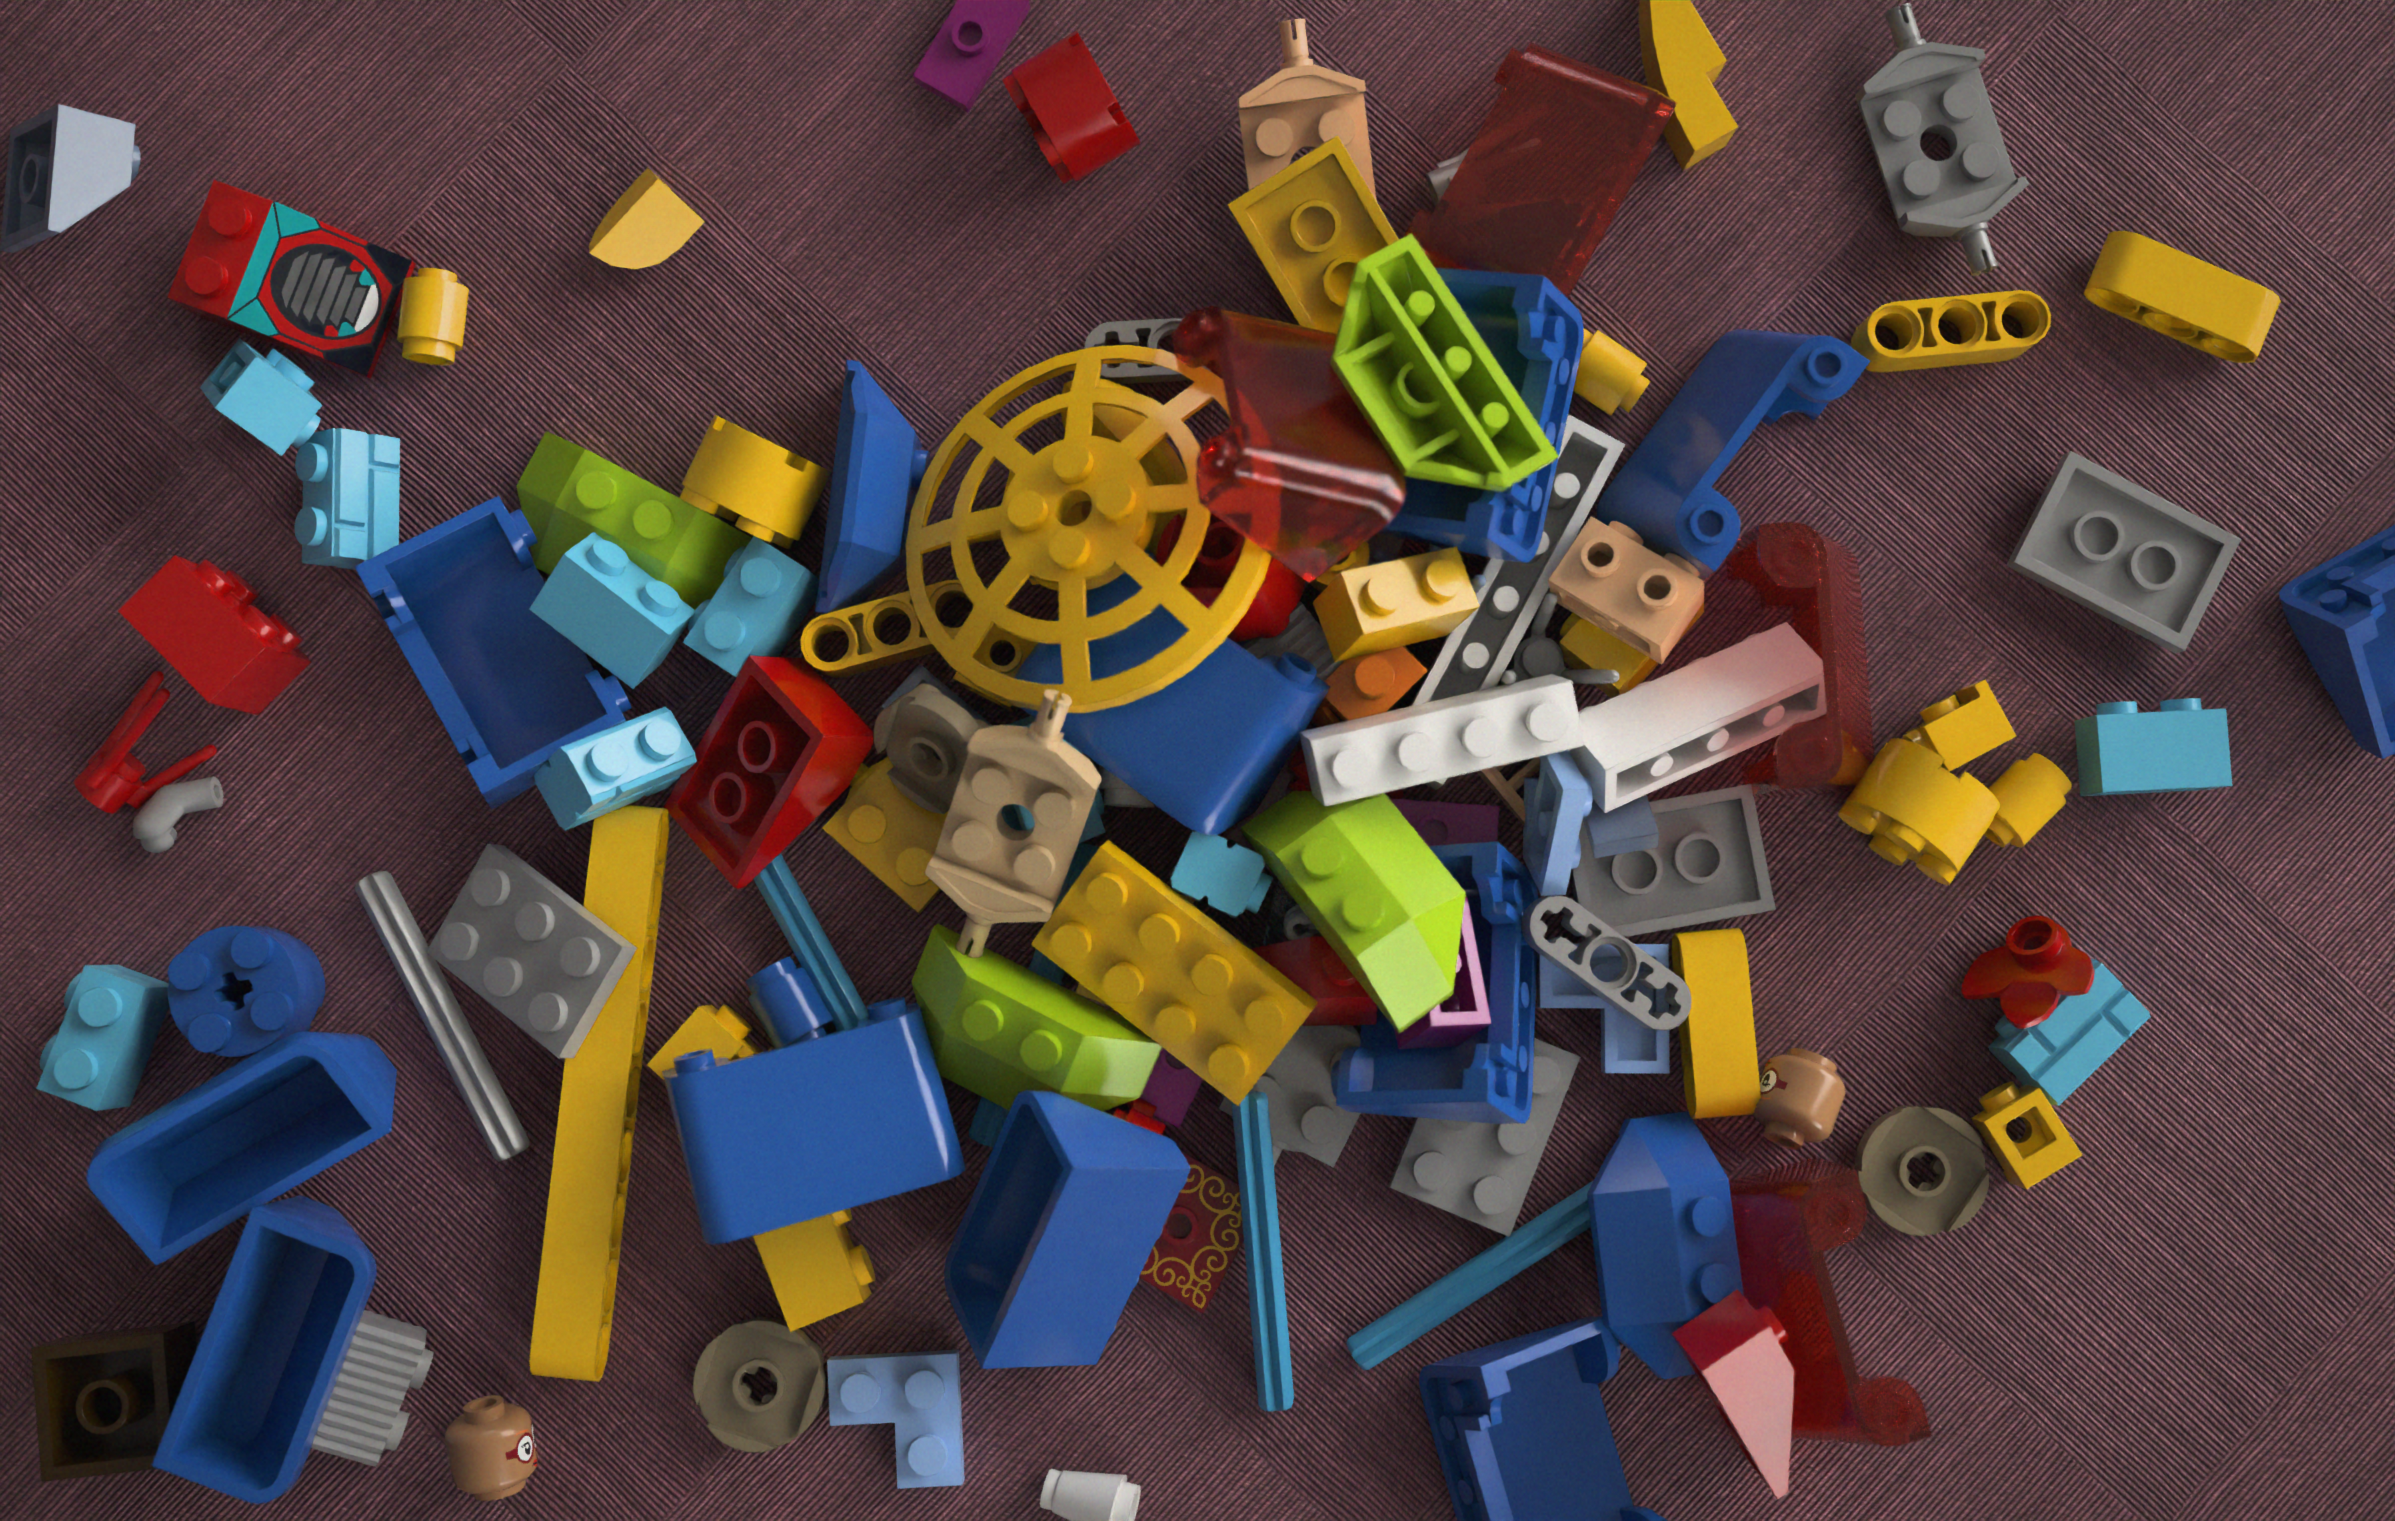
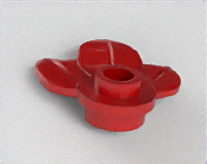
M2030 916L2019 920L2009 929L2005 946L1987 951L1973 962L1963 980L1961 993L1965 999L2000 998V1005L2010 1024L2016 1028L2024 1029L2048 1019L2056 1009L2060 994L2065 996L2087 994L2092 986L2095 970L2088 954L2072 947L2069 935L2062 926L2045 916Z

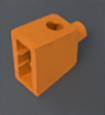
M1406 645L1346 659L1324 681L1331 688L1311 721L1318 728L1340 723L1341 721L1331 710L1343 722L1388 712L1426 676L1429 668Z

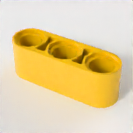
M2113 231L2108 234L2084 291L2086 299L2100 308L2213 356L2236 363L2255 362L2281 302L2277 294L2262 285L2151 238L2128 231Z
M2023 290L1890 302L1881 305L1856 328L1852 336L1851 347L1870 360L1865 369L1880 373L2002 362L2017 358L2044 338L2050 328L2051 314L2048 305L2039 295ZM2002 314H2009L2017 318L2022 325L2023 338H2015L2005 331L2002 325ZM1939 320H1948L1956 325L1961 334L1960 344H1952L1941 336L1938 328ZM1876 326H1886L1895 332L1899 340L1898 350H1889L1877 341L1875 335Z
M945 580L925 586L928 600L941 626L954 639L961 627L950 628L941 623L940 612L942 606L954 597L970 599L967 597L959 580ZM910 590L820 615L806 625L800 639L801 651L806 661L824 675L833 678L847 677L938 652L929 641L915 613ZM893 614L908 616L911 621L909 636L897 645L882 643L879 633L882 622ZM832 631L845 632L849 638L847 653L835 662L822 661L819 655L821 639Z
M1740 928L1674 933L1671 950L1673 972L1687 984L1692 999L1691 1009L1687 1018L1678 1026L1684 1091L1689 1115L1692 1119L1752 1115L1755 1113L1754 1110L1761 1098L1748 956L1744 935Z

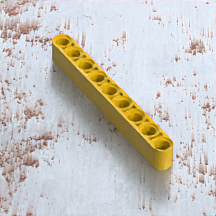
M626 805L594 819L583 907L637 947V950L575 1057L565 1058L530 1346L529 1365L531 1375L599 1382L607 1361L669 841L670 819L666 808Z

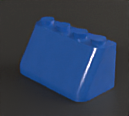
M297 1032L290 1034L102 1141L94 1150L88 1167V1185L93 1194L154 1265L157 1266L250 1213L252 1208L266 1204L390 1133L397 1069L381 1048L373 1040L363 1035L326 1032Z
M1022 1091L1016 1096L947 1253L944 1268L947 1295L981 1369L1097 1365L1110 1336L1115 1331L1116 1323L1126 1302L1138 1283L1140 1273L1153 1246L1162 1233L1167 1217L1180 1191L1185 1186L1187 1176L1191 1170L1184 1155L1172 1139L1051 1091Z
M301 1195L252 1208L152 1466L254 1504L270 1502L288 1492L296 1484L376 1280L377 1269L372 1253L338 1210Z

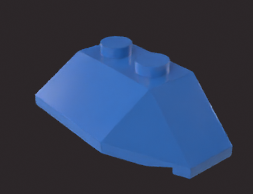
M846 360L833 476L815 612L819 616L859 605L906 568V540L916 488L920 487L923 476L930 465V451L921 450L922 443L915 430L859 361Z
M1689 1111L1625 1119L1618 1132L1619 1138L1605 1157L1587 1193L1603 1325L1627 1349L1648 1366L1647 1368L1658 1378L1665 1380L1692 1375L1695 1372L1672 1333L1737 1289L1744 1296L1729 1179L1695 1121L1690 1117Z

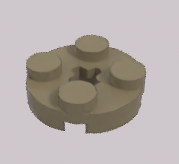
M923 683L916 686L909 693L899 696L879 714L875 722L873 737L877 754L886 748L888 758L894 765L887 772L893 784L918 806L933 813L945 814L950 809L969 753L966 750L969 741L977 730L991 726L982 720L974 719L963 707L944 696L935 686ZM934 750L938 753L942 761L938 760L933 755Z
M1901 1105L1875 1120L1864 1133L1857 1147L1855 1165L1852 1170V1181L1855 1188L1860 1192L1866 1207L1882 1223L1912 1236L1935 1235L1942 1231L1950 1232L1960 1228L1975 1216L1988 1192L1989 1171L1985 1170V1158L1981 1149H1985L1981 1139L1966 1121L1947 1110L1936 1107ZM1927 1152L1933 1157L1929 1168L1937 1174L1936 1178L1931 1184L1919 1181L1913 1187L1908 1181L1911 1172L1906 1168L1912 1157L1921 1159Z
M756 1317L735 1322L707 1345L698 1360L694 1372L693 1394L696 1405H700L702 1415L708 1421L706 1426L718 1440L732 1448L745 1452H766L791 1442L808 1429L817 1417L824 1402L827 1376L823 1365L824 1356L822 1350L800 1328L790 1332L786 1321L782 1319ZM760 1367H764L771 1371L770 1379L777 1383V1392H767L762 1401H756L751 1398L752 1387L743 1383L745 1373L755 1374Z

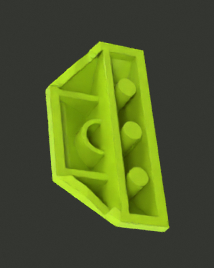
M1412 233L1356 264L1330 365L1403 476L1502 492L1554 462L1559 457Z
M548 431L544 433L516 486L522 513L538 540L537 544L530 547L536 568L551 575L565 552L595 532L602 539L622 548L627 554L628 559L655 580L671 586L678 593L680 599L694 610L703 601L713 598L725 580L723 573L728 560L737 549L742 546L747 547L752 537L683 501L679 497Z
M1292 791L1241 827V832L1257 853L1263 856L1264 862L1398 1033H1401L1453 995L1465 891L1385 793L1324 806L1312 795V791Z
M936 924L933 927L911 982L917 1004L922 1011L941 1076L1009 1111L1016 1096L1022 1091H1051L1102 1112L1138 1099L1142 1095L1163 1047L1127 1019L984 947L981 957H968L973 944L972 940L965 954H961L956 949V943L959 941L960 934L940 924Z

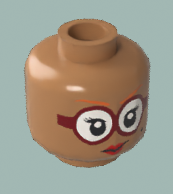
M1790 1048L1787 1050L1786 1055H1776L1769 1058L1759 1078L1761 1098L1754 1110L1755 1113L1752 1114L1765 1127L1763 1135L1766 1139L1788 1149L1800 1150L1803 1142H1822L1829 1137L1846 1094L1844 1083L1835 1074L1837 1067L1832 1061L1812 1051L1799 1048Z
M497 1395L484 1396L468 1402L463 1407L464 1414L454 1419L447 1427L445 1433V1445L454 1484L460 1490L472 1493L477 1500L481 1501L503 1499L519 1492L525 1486L526 1479L537 1468L538 1451L529 1412L520 1405L504 1403L503 1398Z

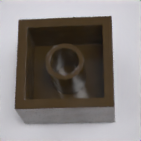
M195 1321L69 1335L31 1348L41 1482L159 1469L152 1466V1463L197 1351Z

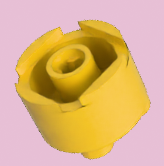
M714 415L684 477L682 485L685 487L679 498L713 515L717 514L732 522H735L740 514L735 524L736 527L764 541L773 542L786 549H790L794 540L799 541L832 472Z
M1891 738L1884 748L1878 752L1839 810L1838 816L1854 829L1868 835H1873L1874 837L1869 843V847L1884 859L1902 866L1908 858L1916 862L1917 868L1928 877L1941 884L1950 885L1992 823L1995 814L2000 808V803L1988 788L1966 771H1964L1959 779L1941 767L1946 758L1911 741Z

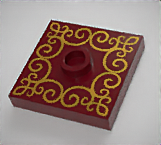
M1180 1150L1191 1170L1187 1176L1185 1186L1180 1191L1163 1226L1162 1233L1156 1240L1139 1278L1204 1314L1244 1242L1239 1183Z

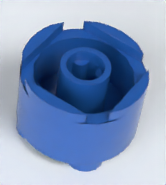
M225 926L208 931L197 937L183 952L176 955L170 962L167 971L169 979V1007L178 1029L196 1050L219 1056L238 1057L254 1055L290 1034L308 1032L312 1027L310 1024L315 1017L318 1007H322L325 996L323 969L313 950L300 939H296L279 929L267 926ZM247 980H250L253 991L244 995L243 988L247 986Z

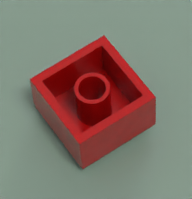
M174 555L118 610L210 704L258 715L312 662L297 647L303 641L299 633L276 614L268 618L253 603L259 597V594L245 579L230 569L224 574L207 560H204L199 565Z

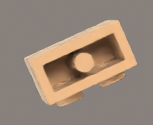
M1591 516L1548 579L1550 593L1556 594L1559 605L1662 665L1703 604L1704 581L1698 578L1700 573L1697 568L1684 558L1673 553H1666L1663 558L1642 546L1644 543L1643 539L1628 526L1617 521H1611L1607 526Z

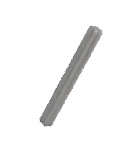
M377 871L364 877L356 883L355 891L490 1152L498 1162L508 1160L520 1154L529 1147L530 1141L437 961L427 953L429 946L391 873L388 871Z

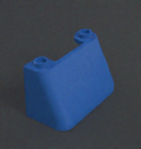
M1435 268L1559 455L1583 346L1584 325L1580 311L1543 275ZM1382 444L1378 466L1362 464L1352 476L1346 479L1341 494L1343 509L1341 520L1361 530L1444 548L1457 546L1458 550L1495 559L1528 563L1534 558L1539 548L1559 457L1544 468L1500 492L1403 476Z
M1736 329L1725 333L1712 346L1602 494L1597 505V520L1607 526L1611 521H1617L1628 526L1643 539L1644 543L1642 546L1663 558L1666 553H1673L1684 558L1697 568L1700 573L1698 578L1705 580L1718 569L1735 546L1740 535L1741 524L1736 508L1728 499L1711 487L1760 421L1770 427L1781 416L1792 412H1801L1812 420L1816 419L1829 402L1839 399L1853 386L1870 363V360L1845 342L1832 336Z
M499 495L354 566L491 810L535 785L534 774L544 763L549 762V758L560 747L626 722L623 713L632 709L629 699L614 674L602 679L599 672L592 667L583 650L529 610L545 584L528 550L529 547L537 544L538 540L520 508L508 513Z
M2395 525L2291 580L2279 592V599L2287 623L2355 742L2363 750L2381 759L2395 755Z
M1145 549L1144 552L1157 563L1156 556L1148 549ZM1124 572L1118 578L1103 586L1086 590L1087 617H1092L1117 607L1136 595L1143 587ZM1160 604L1150 614L1131 626L1104 638L1088 641L1091 681L1108 678L1143 664L1173 645L1189 629ZM1059 615L1054 621H1059ZM1227 637L1221 645L1193 670L1155 693L1122 706L1088 713H1067L1060 733L1064 734L1063 739L1178 822L1201 834L1214 836L1223 833L1258 809L1299 741V732L1305 731L1331 686L1316 676L1317 670L1309 661L1297 654L1283 652L1281 656L1268 655L1258 659ZM1038 642L1019 668L1014 679L1039 684H1064L1061 645ZM1022 708L1034 718L1037 717L1039 711Z
M1498 841L1428 846L1465 891V898H1468L1491 1024L1457 1047L1398 1049L1395 1028L1377 1006L1376 1025H1361L1360 1047H1347L1343 1051L1340 1060H1336L1332 1066L1331 1087L1336 1098V1105L1348 1112L1492 1124H1525L1531 1112L1533 1093L1537 951L1526 942L1522 933L1521 923L1527 907L1538 899L1537 886L1529 869Z
M904 997L882 1000L866 1007L868 1017L858 1021V1027L729 1061L726 1057L714 1058L712 1049L689 1052L673 1059L675 1068L663 1071V1078L698 1220L706 1244H721L740 1240L951 1179L965 1171L966 1167L922 1011L917 1003L906 1005Z
M1588 1316L1453 1355L1422 1368L1419 1375L1421 1397L1457 1521H1667L1653 1510L1643 1506H1635L1632 1503L1598 1387V1383L1615 1376L1618 1371L1621 1355L1619 1341L1604 1327L1602 1316Z

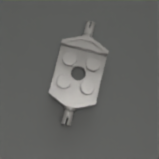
M1910 3L1903 4L1901 10L1900 6H1896L1888 10L1884 15L1888 21L1897 49L1891 55L1892 60L1870 78L1857 92L1855 97L1899 229L1914 236L1951 237L1953 243L1962 240L1971 269V276L1980 275L1982 272L1983 274L1998 268L1999 265L1996 263L1986 233L1988 230L1987 222L2029 184L2026 176L2016 179L1978 67L1986 58L1984 50L1936 42L1926 43L1925 39H1921L1912 12V5ZM1933 132L1944 137L1950 149L1948 159L1934 161L1926 157L1920 147L1921 135Z

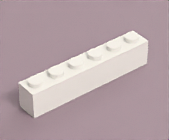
M1568 414L1543 533L1534 558L1528 563L1488 558L1480 573L1485 576L1486 584L1476 594L1480 607L1447 635L1410 706L1497 686L1502 673L1505 671L1549 589L1548 579L1574 542L1625 446L1624 443ZM1447 778L1424 784L1437 790L1444 785Z

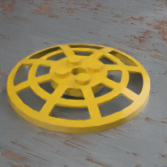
M1133 345L1089 347L1057 355L1021 371L992 390L964 415L939 447L923 476L915 498L906 540L907 582L915 613L929 641L960 675L984 693L1017 707L1039 711L1044 691L1056 690L1059 693L1053 707L1054 711L1057 702L1064 693L1072 699L1067 713H1088L1122 706L1163 689L1193 670L1223 643L1247 612L1266 576L1276 544L1280 512L1277 469L1267 439L1244 401L1220 377L1193 360L1162 349ZM1132 362L1162 366L1179 372L1195 382L1164 405L1153 398L1130 390L1109 387L1098 388L1102 365ZM1075 370L1070 392L1056 395L1033 405L1011 419L1003 428L998 427L990 420L1004 405L1033 386L1065 372ZM1214 399L1225 409L1241 436L1250 464L1251 484L1211 483L1210 472L1203 450L1191 430L1184 423L1185 420ZM1095 406L1123 408L1147 418L1120 443L1104 437L1091 436ZM1067 411L1063 440L1048 445L1035 455H1032L1014 440L1022 432L1041 420ZM1168 435L1182 456L1187 472L1188 484L1154 486L1149 474L1140 464L1139 460ZM972 438L983 449L974 459L961 483L954 503L952 518L927 526V520L941 482L955 457ZM997 459L1015 474L1006 490L1002 506L971 512L979 485L989 467ZM1081 501L1092 502L1091 513L1085 521L1076 526H1065L1066 514L1073 505ZM1210 510L1251 511L1249 529L1239 561L1222 593L1211 607L1207 609L1179 583L1189 572L1201 549L1209 525ZM1187 511L1180 539L1168 561L1163 567H1160L1144 552L1155 529L1157 513ZM1001 533L1004 546L1011 559L986 589L974 567L969 540ZM951 545V555L956 575L967 597L975 605L954 639L941 626L928 600L923 578V554ZM1124 572L1143 587L1136 595L1117 607L1098 615L1087 617L1086 590L1103 586L1118 578ZM1030 577L1040 585L1058 591L1059 621L1029 618L1010 610L1006 606ZM1160 604L1189 629L1173 645L1143 664L1108 678L1091 681L1088 641L1104 638L1131 626L1150 614ZM995 624L1002 630L1025 640L1045 644H1060L1064 684H1039L1013 679L985 667L975 660L973 656Z

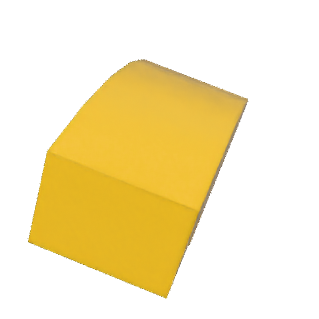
M1639 0L1641 54L1650 98L1664 136L1684 171L1725 147L1738 128V125L1712 84L1717 79L1727 59L1690 0Z

